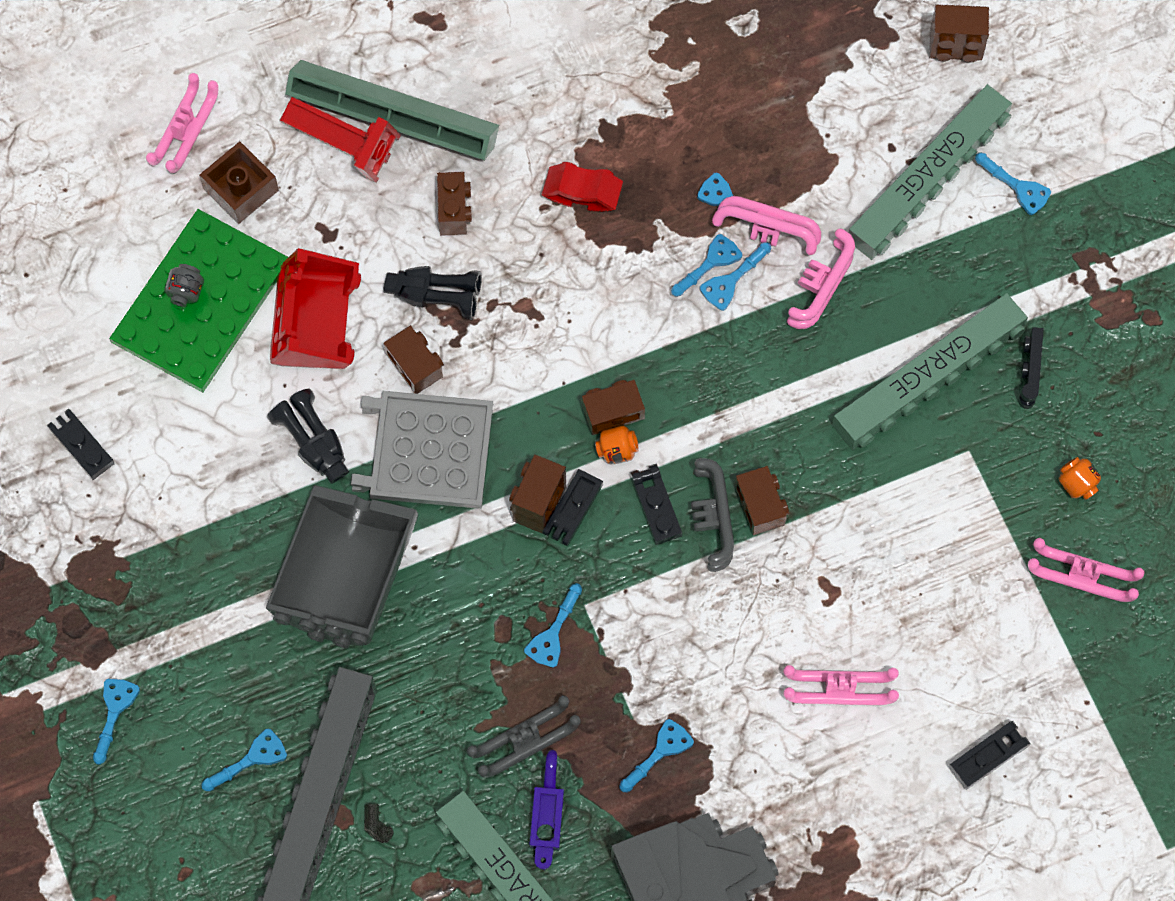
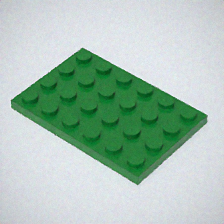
M197 209L110 336V342L204 393L277 283L281 265L288 256ZM180 264L196 267L204 278V284L198 301L191 304L187 303L186 307L171 303V298L165 293V285L170 270L179 267Z

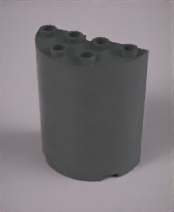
M314 485L266 606V609L274 615L273 620L279 624L291 625L307 632V637L312 640L323 642L324 639L333 641V644L341 648L348 649L350 645L362 646L369 644L417 522V510L374 499L367 501L357 495Z

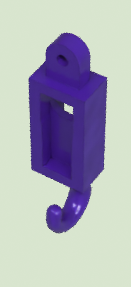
M555 750L548 751L546 756L543 788L535 787L530 848H535V865L540 870H547L551 867L553 850H559L564 789H556L558 755ZM549 825L553 828L554 837L550 841L538 838L537 832L541 826ZM541 859H546V862L541 863Z

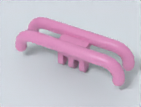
M191 73L188 76L189 83L186 93L154 153L150 152L146 155V160L150 165H157L162 161L174 138L183 141L175 158L168 160L165 164L166 169L170 173L179 171L184 164L218 96V83L215 80L209 81L206 98L196 118L194 117L190 106L199 88V76L196 73Z
M739 196L725 198L720 203L712 219V223L716 227L721 226L724 218L728 216L752 222L754 225L750 239L756 240L758 232H762L760 242H767L768 235L773 236L771 245L775 247L777 246L780 232L801 237L806 242V253L808 255L816 253L817 245L821 241V230L814 220Z
M840 228L835 231L836 239L833 241V244L842 253L832 269L816 260L809 262L808 266L811 269L806 268L803 273L807 278L801 277L798 284L817 295L808 309L801 310L796 307L789 309L788 314L790 317L787 319L789 326L796 329L812 327L826 308L854 257L855 241L846 230Z
M1037 538L1034 541V549L1042 556L1071 565L1068 575L1039 565V561L1036 558H1032L1028 562V569L1037 577L1120 602H1132L1138 598L1139 592L1135 588L1123 591L1096 582L1100 574L1124 581H1139L1144 576L1142 568L1126 570L1047 546L1042 538Z
M787 665L783 671L786 678L790 680L826 682V693L796 692L791 687L786 688L783 693L784 697L793 703L888 705L896 702L899 698L898 691L894 689L884 694L855 693L857 683H887L894 681L899 675V671L894 667L883 672L797 670L793 666Z

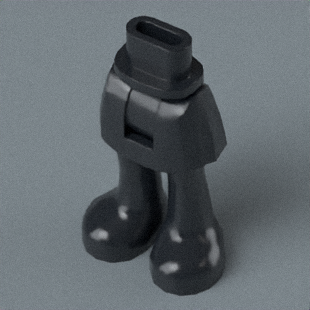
M430 266L413 267L406 269L405 272L404 270H399V273L387 272L384 293L395 294V298L422 308L428 304L451 305L460 310L464 319L474 320L477 307L476 295L480 294L482 273L481 271L472 270L465 274L432 273ZM432 287L457 288L466 292L432 290Z
M310 388L303 389L290 397V403L301 414L315 435L313 438H310L286 400L276 405L268 413L267 418L275 426L283 424L300 447L298 456L308 466L320 473L321 476L325 475L329 482L333 484L346 476L350 471L344 464V453L334 429H326L313 408L314 393Z

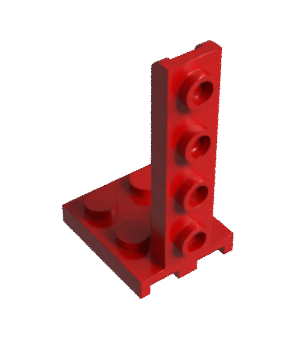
M294 97L290 98L279 120L292 128L353 156L354 166L366 178L376 183L379 180L377 175L383 163L387 164L391 156L389 151L396 139L399 140L401 136L388 121L380 117L377 118L376 122H372L367 132Z

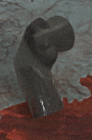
M365 804V832L375 841L387 843L394 834L392 827H387L379 820L378 804Z

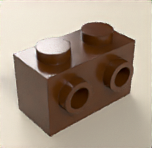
M464 172L437 173L440 236L467 235V223L472 222L471 206H466V198H471V182H465Z
M411 325L383 343L385 354L415 394L420 393L443 378L442 367L444 364L436 352L431 353L429 351L425 336L421 331L416 333Z
M620 380L615 382L612 387L602 390L600 388L591 389L582 396V408L592 435L599 434L605 429L624 426L645 419V407L635 380L628 382L627 380Z
M768 466L736 475L735 488L752 534L756 535L785 526L786 515H789V509L785 499L780 500L777 490L780 489L776 474H771Z

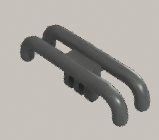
M699 458L694 463L696 467L694 475L697 477H707L711 480L714 499L692 502V510L703 509V511L692 513V518L694 521L704 520V522L694 524L695 531L719 529L722 550L719 553L711 554L708 557L709 563L707 565L710 572L724 570L730 564L734 551L725 477L721 466L716 461Z
M561 696L551 707L479 746H469L467 754L471 758L487 755L507 743H510L514 750L512 754L489 766L481 765L478 768V774L483 778L495 776L573 733L581 723V719L577 715L571 716L566 724L541 738L537 728L565 711L570 702L569 698Z

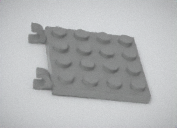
M383 391L382 398L362 396V414H376L379 412L380 418L372 476L352 474V492H366L370 490V499L482 509L493 401Z

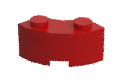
M562 162L561 164L549 167L542 196L568 207H572V203L588 206V211L616 210L623 181L607 169H584L577 167L571 162Z

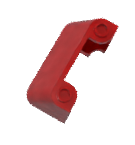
M300 248L296 249L283 262L277 279L270 349L271 364L288 367L345 369L352 364L355 351L352 349L351 343L345 341L349 295L354 289H358L361 283V274L358 273V262Z

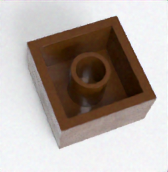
M935 4L930 27L929 58L940 61H948L950 59L964 60L966 62L982 61L989 36V7Z
M240 141L199 174L203 189L238 224L279 191L276 176Z
M534 454L531 463L527 461L522 469L521 477L523 480L520 486H515L509 498V501L512 502L510 511L513 514V522L543 533L566 488V467Z

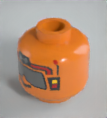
M626 426L603 430L600 434V441H596L597 454L599 458L604 457L605 461L610 465L631 461L635 453L639 451L635 432L633 430L630 431Z
M1076 457L1060 468L1059 482L1070 497L1079 498L1083 496L1086 500L1099 491L1096 485L1099 484L1101 476L1088 459L1080 460Z

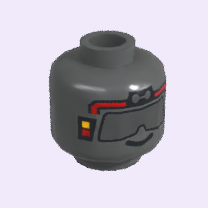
M180 264L179 267L170 270L165 285V293L171 298V303L186 307L187 303L191 304L198 301L204 284V278L200 275V270L187 264Z

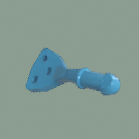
M982 152L976 154L975 160L978 165L980 164L993 177L1005 182L1015 190L1019 203L1029 215H1034L1046 204L1051 194L1049 188L1037 182L1023 181L1011 177L1002 166H998L987 157V154Z
M714 173L704 181L697 198L712 206H719L725 198L731 197L733 194L725 179L719 173Z
M718 234L709 245L707 259L699 268L688 273L684 279L672 286V295L677 297L683 295L687 289L696 285L697 281L715 266H727L741 260L742 252L733 241L722 234Z
M768 242L761 243L733 273L713 277L700 286V291L708 302L721 311L726 310L734 297L736 283L771 252V244ZM724 286L725 290H720V287ZM709 287L712 288V291L710 292L707 291V288ZM720 299H723L724 302H723V303H719V300H720Z
M578 583L572 584L569 587L562 605L559 606L560 611L553 625L548 630L535 636L525 647V654L538 664L552 668L558 665L561 652L559 633L562 624L568 615L572 613V609L582 593L581 585ZM546 642L550 643L548 648L544 647ZM532 648H537V652L532 653ZM548 656H553V660L548 661Z
M106 679L104 681L103 698L108 709V716L104 730L99 735L100 740L96 752L93 753V761L97 765L106 761L110 743L113 741L112 736L115 723L120 713L131 706L140 693L138 685L120 679Z
M671 719L666 720L658 732L655 750L641 765H637L635 770L626 779L621 781L620 790L626 793L630 792L642 778L647 776V773L656 762L665 756L680 754L691 748L694 740L685 728Z
M265 729L253 741L248 754L241 761L227 768L224 767L217 774L205 778L201 785L204 791H212L228 780L231 781L243 769L254 764L271 765L285 761L287 753L282 741L271 729ZM269 737L271 740L267 741L265 738Z

